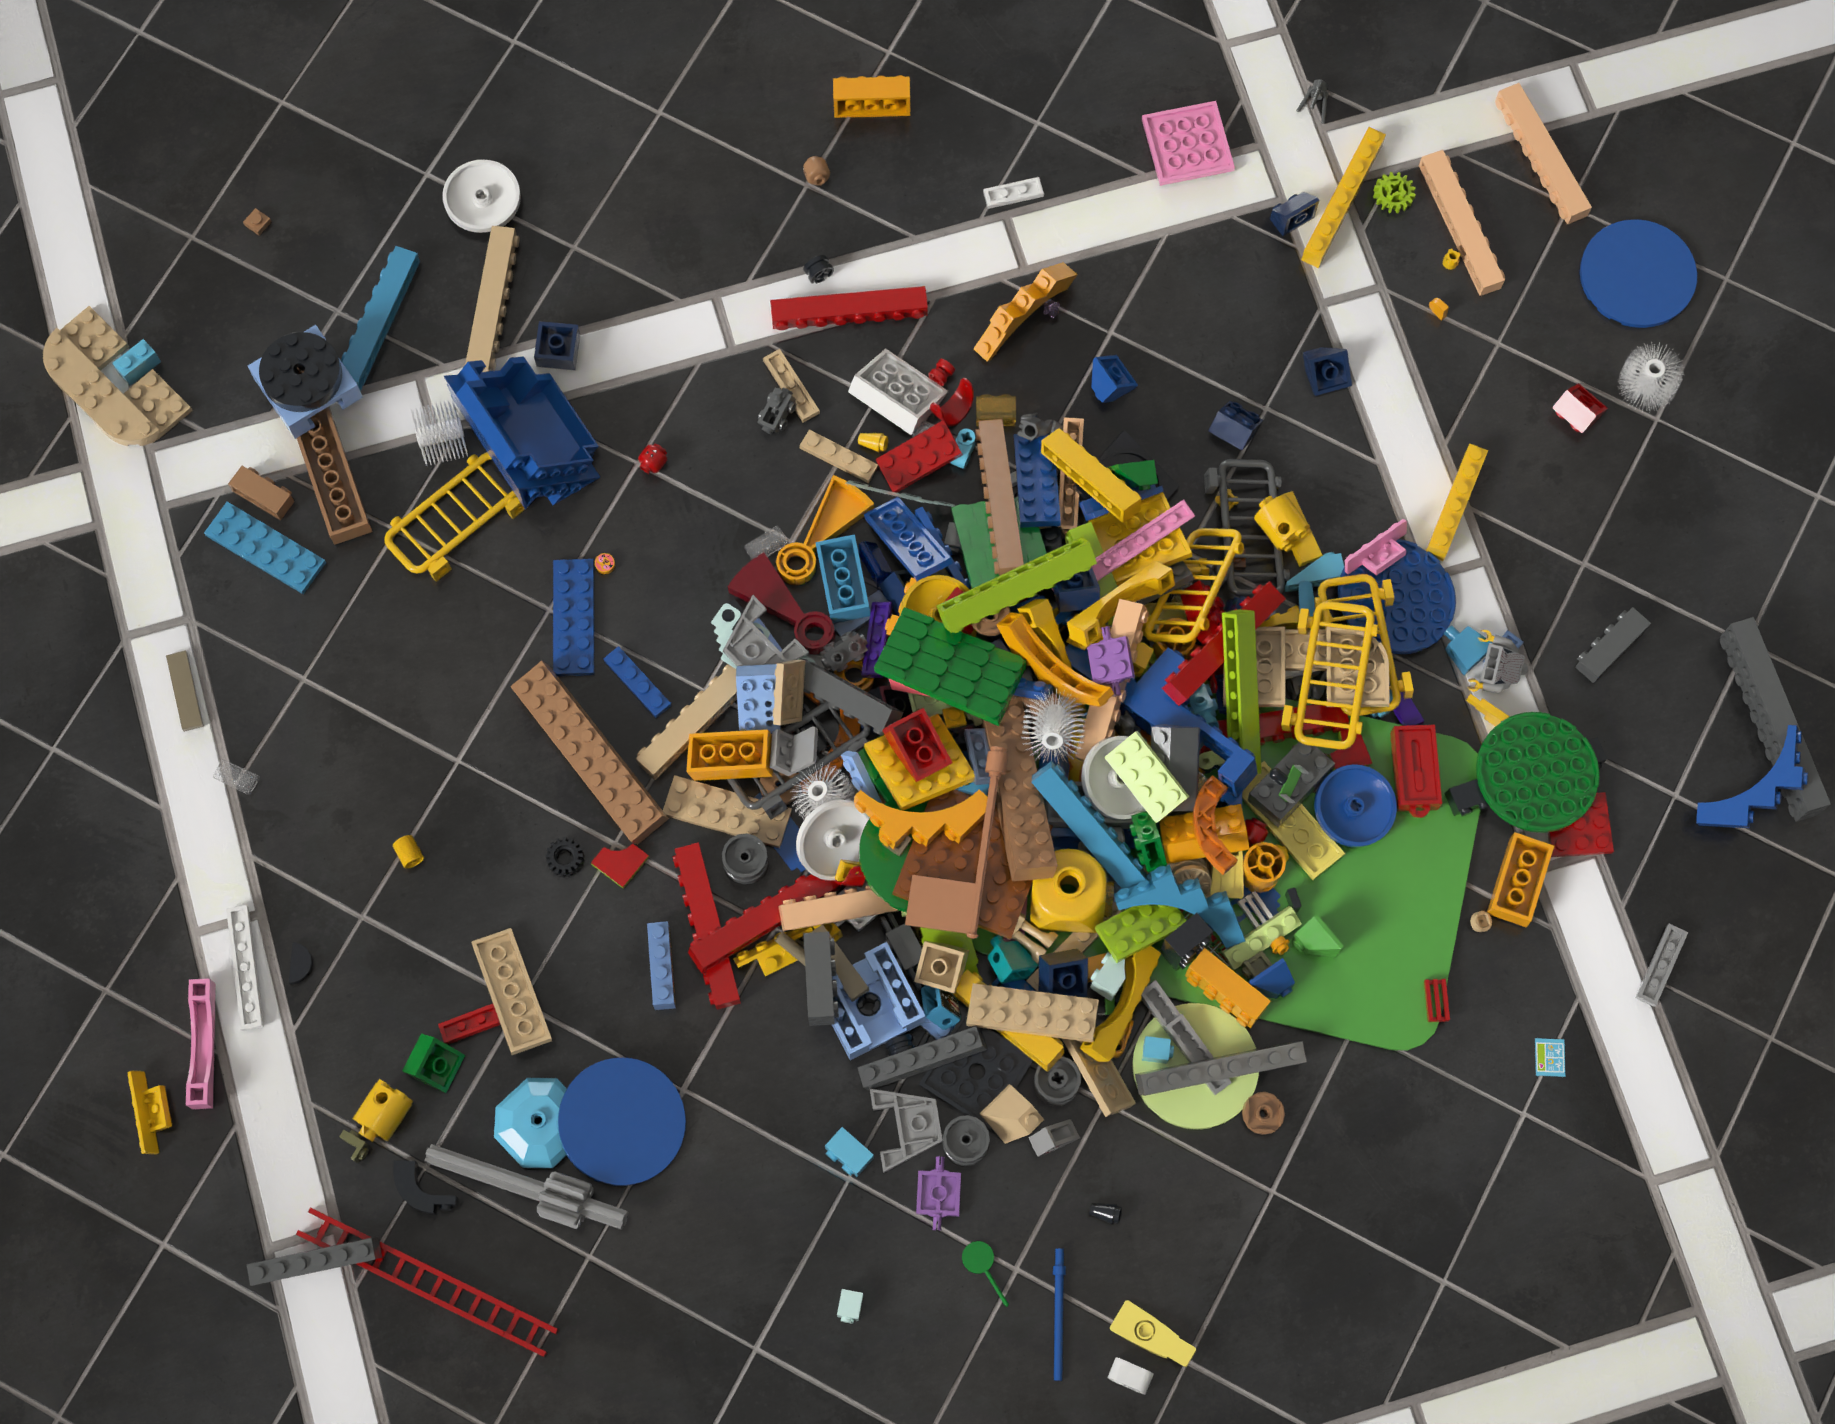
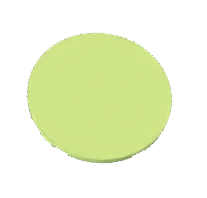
M1200 1003L1175 1006L1179 1013L1184 1015L1213 1057L1256 1049L1252 1037L1246 1028L1239 1024L1235 1017L1222 1009ZM1153 1018L1147 1024L1136 1043L1132 1062L1134 1081L1136 1083L1135 1074L1189 1063L1172 1039L1170 1045L1174 1046L1173 1058H1169L1167 1064L1142 1061L1143 1045L1146 1036L1171 1039L1156 1018ZM1259 1072L1229 1078L1232 1083L1216 1095L1204 1083L1140 1096L1154 1113L1170 1124L1187 1129H1208L1226 1123L1239 1114L1246 1100L1255 1091Z

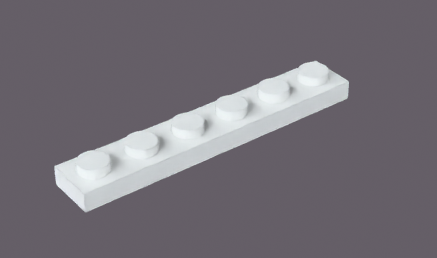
M243 905L227 908L240 1027L242 1031L262 1028L263 1019L249 907Z

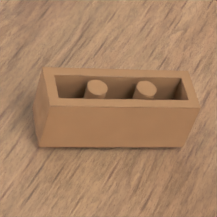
M241 465L228 483L234 493L279 520L284 517L294 503L291 496L292 493L283 486L281 488L277 487L272 479L259 476V472L252 467L246 468Z

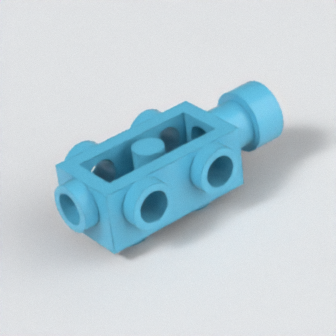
M1203 683L1190 696L1188 704L1191 707L1188 708L1194 715H1201L1211 727L1216 726L1219 728L1215 718L1217 716L1215 710H1218L1215 698H1210L1212 692L1209 684Z

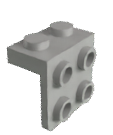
M813 726L794 736L779 729L772 731L770 768L790 776L815 764L817 759L818 729Z

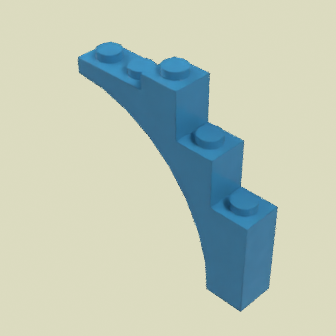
M1170 865L1160 866L1151 871V880L1141 881L1133 887L1123 888L1114 893L1119 910L1149 904L1180 908L1192 914L1198 913L1219 935L1225 948L1245 942L1242 928L1227 892H1217L1211 895V897L1206 898L1198 878L1186 880L1183 884L1178 885Z

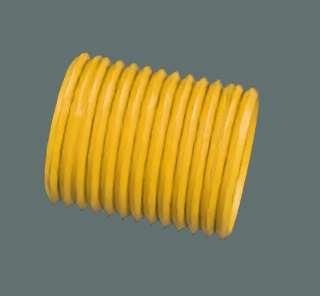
M412 835L403 836L393 843V847L404 868H412L423 861L424 856Z

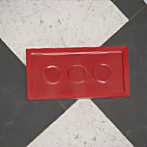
M943 420L875 460L892 492L898 493L963 454L946 422Z

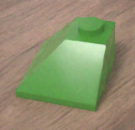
M1317 914L1298 930L1292 938L1294 946L1306 955L1336 958L1344 947Z

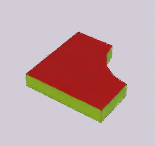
M1349 729L1338 732L1339 741L1347 739ZM1361 734L1356 735L1355 742L1351 747L1340 750L1336 749L1335 752L1328 755L1335 762L1333 771L1346 765L1370 766L1372 764Z
M634 844L620 851H612L603 847L593 859L591 865L624 889L648 860L649 855Z

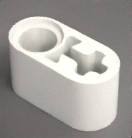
M1116 1357L1107 1378L1146 1395L1154 1374Z

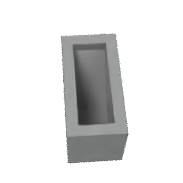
M1069 1119L1041 1129L1030 1136L1029 1140L1039 1157L1072 1143L1080 1137L1072 1120Z

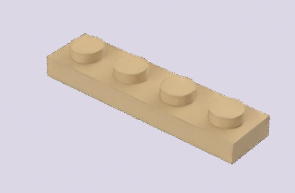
M778 349L765 356L763 361L781 390L786 388L793 392L792 396L796 399L795 402L797 403L795 411L801 421L804 423L820 414V410L782 351Z
M811 430L807 432L800 444V449L867 483L871 481L878 469V464Z

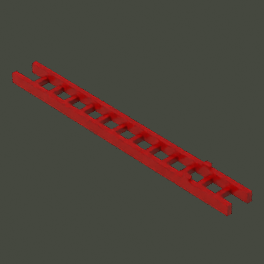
M311 1207L308 1213L325 1221L319 1228L317 1237L314 1238L300 1230L296 1233L297 1236L321 1248L331 1246L322 1242L330 1224L344 1230L336 1245L345 1243L349 1233L361 1239L371 1238ZM380 1242L382 1258L376 1259L373 1266L365 1262L356 1264L543 1357L546 1356L547 1352L531 1344L539 1327H542L554 1334H557L559 1330ZM387 1252L400 1258L392 1276L379 1270ZM406 1261L420 1267L411 1285L398 1279ZM425 1270L438 1276L430 1294L416 1288ZM444 1280L457 1286L449 1304L435 1297ZM463 1289L477 1295L468 1313L454 1307ZM482 1298L495 1304L487 1322L473 1316ZM501 1308L515 1314L506 1332L493 1326ZM520 1317L534 1323L526 1341L512 1335Z

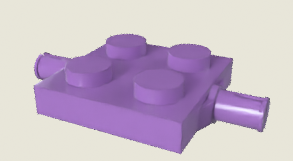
M1106 626L1101 628L1103 640L1091 644L1087 647L1093 682L1100 685H1111L1114 692L1113 697L1121 695L1119 683L1125 679L1134 678L1135 674L1128 637L1111 638L1110 627Z
M940 1156L936 1157V1169L918 1171L916 1215H929L933 1217L932 1230H936L938 1222V1231L942 1230L941 1223L943 1217H959L961 1173L944 1170L945 1157H941V1165H939Z

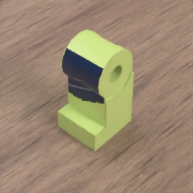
M1213 751L1204 752L1199 755V768L1204 770L1205 774L1211 773L1215 769H1220L1226 762Z

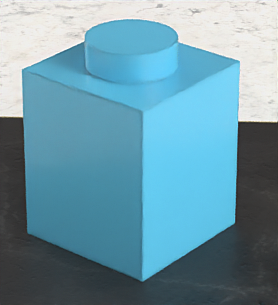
M1146 1036L1143 1045L1142 1061L1167 1064L1169 1058H1173L1174 1046L1170 1045L1171 1039Z

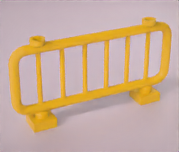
M488 452L479 457L476 454L470 456L467 460L469 465L403 519L397 516L391 520L390 525L392 528L385 535V544L410 572L419 574L428 570L431 577L437 582L451 570L448 561L444 558L446 554L504 507L512 519L525 510L513 490L507 494L482 468V464L492 459ZM477 468L504 495V498L493 507L466 479ZM461 481L489 508L478 519L450 491ZM446 493L474 521L463 531L435 503ZM430 506H433L458 533L447 544L420 516ZM416 518L443 546L432 556L404 528ZM399 531H402L428 560L419 566L414 565L393 543V537Z
M1201 528L1190 533L1186 540L1190 550H1228L1224 561L1183 560L1185 564L1221 565L1217 576L1193 575L1194 579L1215 580L1210 591L1172 590L1159 597L1151 616L1148 613L1147 622L1143 623L1141 630L1143 631V636L1153 642L1188 643L1197 638L1201 630H1208L1209 620L1207 615L1235 554H1242L1244 551V545L1241 542L1242 536L1239 531L1234 529ZM1201 536L1234 538L1231 546L1193 545L1194 541ZM1170 594L1208 595L1203 606L1165 605ZM1163 609L1201 610L1196 622L1158 620ZM1156 624L1194 626L1192 631L1186 635L1152 633Z
M1368 574L1324 580L1318 588V597H1315V607L1324 601L1343 602L1370 597L1373 599L1375 609L1373 613L1377 618L1379 628L1377 634H1380L1381 643L1388 655L1389 690L1392 692L1393 699L1389 703V707H1361L1360 716L1392 711L1401 702L1400 692H1403L1404 699L1412 698L1414 692L1410 672H1403L1401 679L1397 680L1381 600H1384L1385 607L1393 606L1394 593L1391 579L1383 580L1382 587L1378 588L1376 580ZM1366 582L1370 585V594L1327 600L1326 589L1328 587ZM1329 609L1322 612L1323 622L1328 623L1366 617L1364 614H1355L1331 618ZM1341 708L1345 714L1351 716L1352 709Z
M1324 601L1315 608L1313 616H1310L1309 609H1300L1298 633L1307 635L1308 628L1311 631L1297 713H1294L1293 706L1284 705L1281 723L1282 731L1291 732L1292 725H1295L1294 735L1300 743L1339 750L1347 749L1355 742L1356 735L1362 733L1363 722H1359L1372 636L1377 637L1378 625L1374 624L1375 616L1370 608L1357 604ZM1326 609L1362 613L1367 619L1366 626L1359 627L1320 622L1321 614ZM1327 626L1365 631L1363 645L1361 647L1317 641L1319 627ZM1316 645L1360 650V664L1355 666L1314 660ZM1313 664L1358 670L1356 685L1311 680ZM1310 684L1355 689L1353 705L1308 699ZM1310 703L1352 709L1350 725L1304 719L1306 705ZM1311 723L1348 728V737L1345 741L1306 737L1302 733L1303 724Z

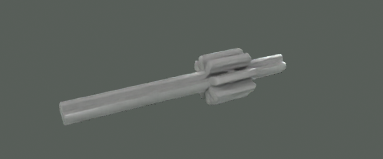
M433 1144L425 1153V1163L539 1201L537 1213L540 1217L574 1229L579 1228L585 1218L621 1230L627 1222L628 1211L591 1199L593 1195L592 1184L554 1171L544 1183Z

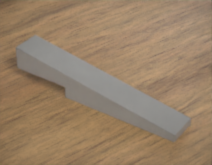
M1155 980L1147 985L1141 995V1000L1188 1062L1214 1058L1184 1015L1180 1014L1158 982ZM1228 1078L1205 1084L1216 1095L1232 1082Z

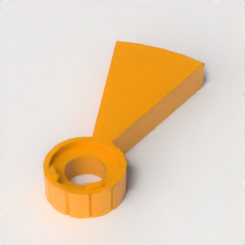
M835 475L832 476L804 544L798 542L790 543L778 552L776 567L783 581L791 585H802L812 579L816 572V557L814 553L817 552L815 542L836 538L862 519L865 513L873 510L874 502L856 486L847 484L846 480ZM799 556L805 560L806 564L800 570H792L787 566V561L791 557Z

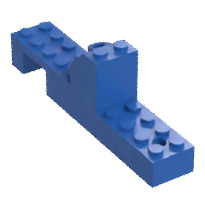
M1068 644L1065 650L1072 664V670L1093 681L1088 650L1084 651L1072 644ZM1168 647L1138 682L1135 678H1131L1126 683V697L1124 702H1121L1119 710L1122 715L1127 710L1135 720L1136 726L1150 736L1152 726L1159 724L1200 727L1199 750L1206 746L1226 761L1218 770L1219 780L1228 787L1227 792L1237 798L1258 774L1255 755L1248 749L1243 750L1233 738H1226L1216 726L1211 727L1201 715H1194L1190 712L1187 706L1190 702V697L1178 706L1162 689L1167 683L1165 679L1173 671L1177 673L1179 671L1177 667L1184 661V656L1178 650L1173 651Z

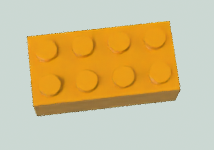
M898 75L895 77L877 76L867 78L859 76L857 78H833L834 118L910 116V77Z
M768 729L689 734L687 773L694 781L773 777V769L770 768L772 734Z
M1241 804L1215 808L1216 833L1219 840L1223 842L1230 853L1249 850ZM1193 812L1167 816L1159 821L1167 864L1206 857L1194 834Z
M1514 832L1509 839L1487 910L1489 915L1523 927H1527L1531 923L1554 845Z
M1206 948L1191 963L1185 974L1187 981L1192 986H1199L1204 990L1203 994L1212 1001L1215 999L1220 1003V1008L1228 1014L1231 1012L1237 1017V1022L1244 1027L1248 1026L1251 1028L1271 1002Z

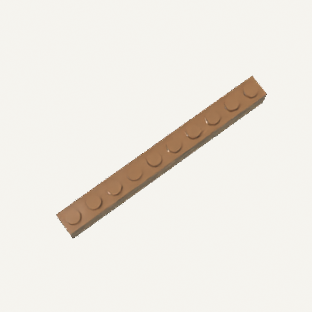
M1002 419L979 421V429H975L976 441H980L977 444L978 455H982V458H979L980 470H984V472H981L982 484H986V487H983L984 499H988V502H985L986 514L990 513L987 521L988 529L992 528V531L989 532L990 543H994L992 558L997 560V562H994V573L1000 576L1024 565L1003 422Z

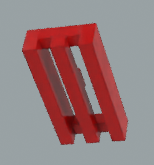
M1446 979L1424 980L1428 1022L1449 1021ZM1430 985H1433L1436 1017H1433ZM1438 985H1441L1444 1017H1441Z

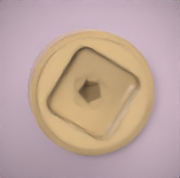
M1486 911L1475 912L1471 916V926L1475 931L1485 932L1491 928L1492 919Z

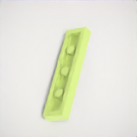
M1288 906L1245 935V942L1224 949L1222 954L1231 969L1235 970L1245 960H1249L1260 951L1268 948L1276 938L1287 935L1302 923L1293 908Z

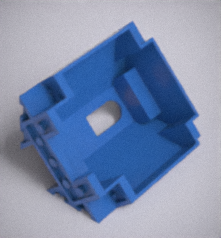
M522 356L509 358L499 371L482 372L486 365L482 360L468 361L457 375L444 376L453 401L525 510L537 497H548L551 504L555 505L600 478V475L592 465L594 461L592 456L599 446L550 373L535 374L525 357Z

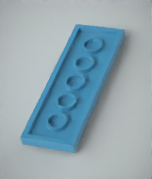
M229 502L225 503L204 532L208 538L303 595L326 564L323 558Z

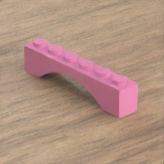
M211 979L189 980L188 1002L191 1018V1059L186 1083V1106L191 1109L213 1108L216 984Z

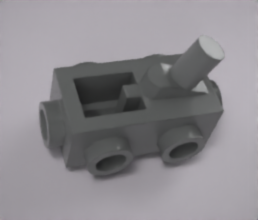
M775 387L773 392H770L765 408L758 415L757 423L762 426L761 430L772 435L773 432L779 434L780 430L783 431L788 423L786 418L789 413L794 412L797 405L796 399L792 396V391L786 388L781 390Z
M849 631L843 634L838 642H831L824 646V650L820 652L823 658L820 660L826 669L841 672L848 667L847 663L851 660L856 662L865 657L864 652L868 651L866 648L868 642L863 634L859 635L856 632ZM839 654L841 658L835 661V655Z

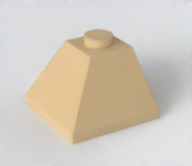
M924 941L914 982L955 993L965 970L969 950L950 944Z
M1010 1084L980 1113L1004 1143L1029 1135L1044 1120L1034 1106Z

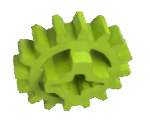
M1390 172L1389 177L1383 174L1382 180H1377L1373 190V198L1377 199V205H1383L1382 210L1389 208L1388 211L1391 213L1392 209H1395L1396 213H1399L1400 208L1406 211L1407 206L1412 205L1416 195L1414 193L1416 188L1412 186V180H1406L1407 175L1402 178L1400 177V172L1396 176Z

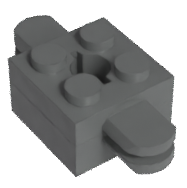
M889 913L887 916L893 930L884 916L880 918L886 931L884 943H888L905 978L910 976L916 989L919 991L922 986L920 983L914 982L922 947L911 927L905 924L899 926L893 914Z

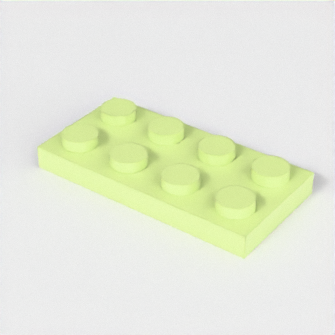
M1138 731L1134 732L1104 757L1156 823L1190 797Z

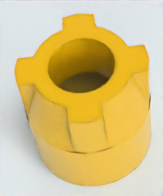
M1449 249L1443 259L1444 267L1450 270L1455 269L1460 260V252L1457 253L1453 249Z

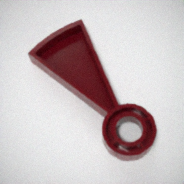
M764 552L746 564L727 586L730 594L748 603L752 595H754L765 606L766 612L794 625L796 640L809 654H820L824 650V646L835 641V629L830 617L817 611L804 614ZM813 627H819L824 631L823 637L816 641L808 639L806 633Z

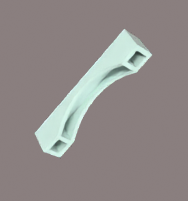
M1107 952L1101 961L1104 964L1101 970L1096 969L1090 978L1093 981L1090 988L1112 1001L1126 978L1124 970L1125 959L1116 963L1112 955Z

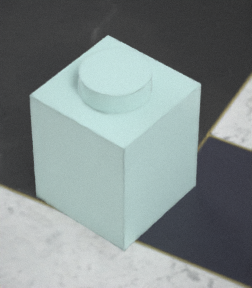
M842 1289L837 1317L841 1318V1322L853 1324L854 1320L859 1321L863 1293Z

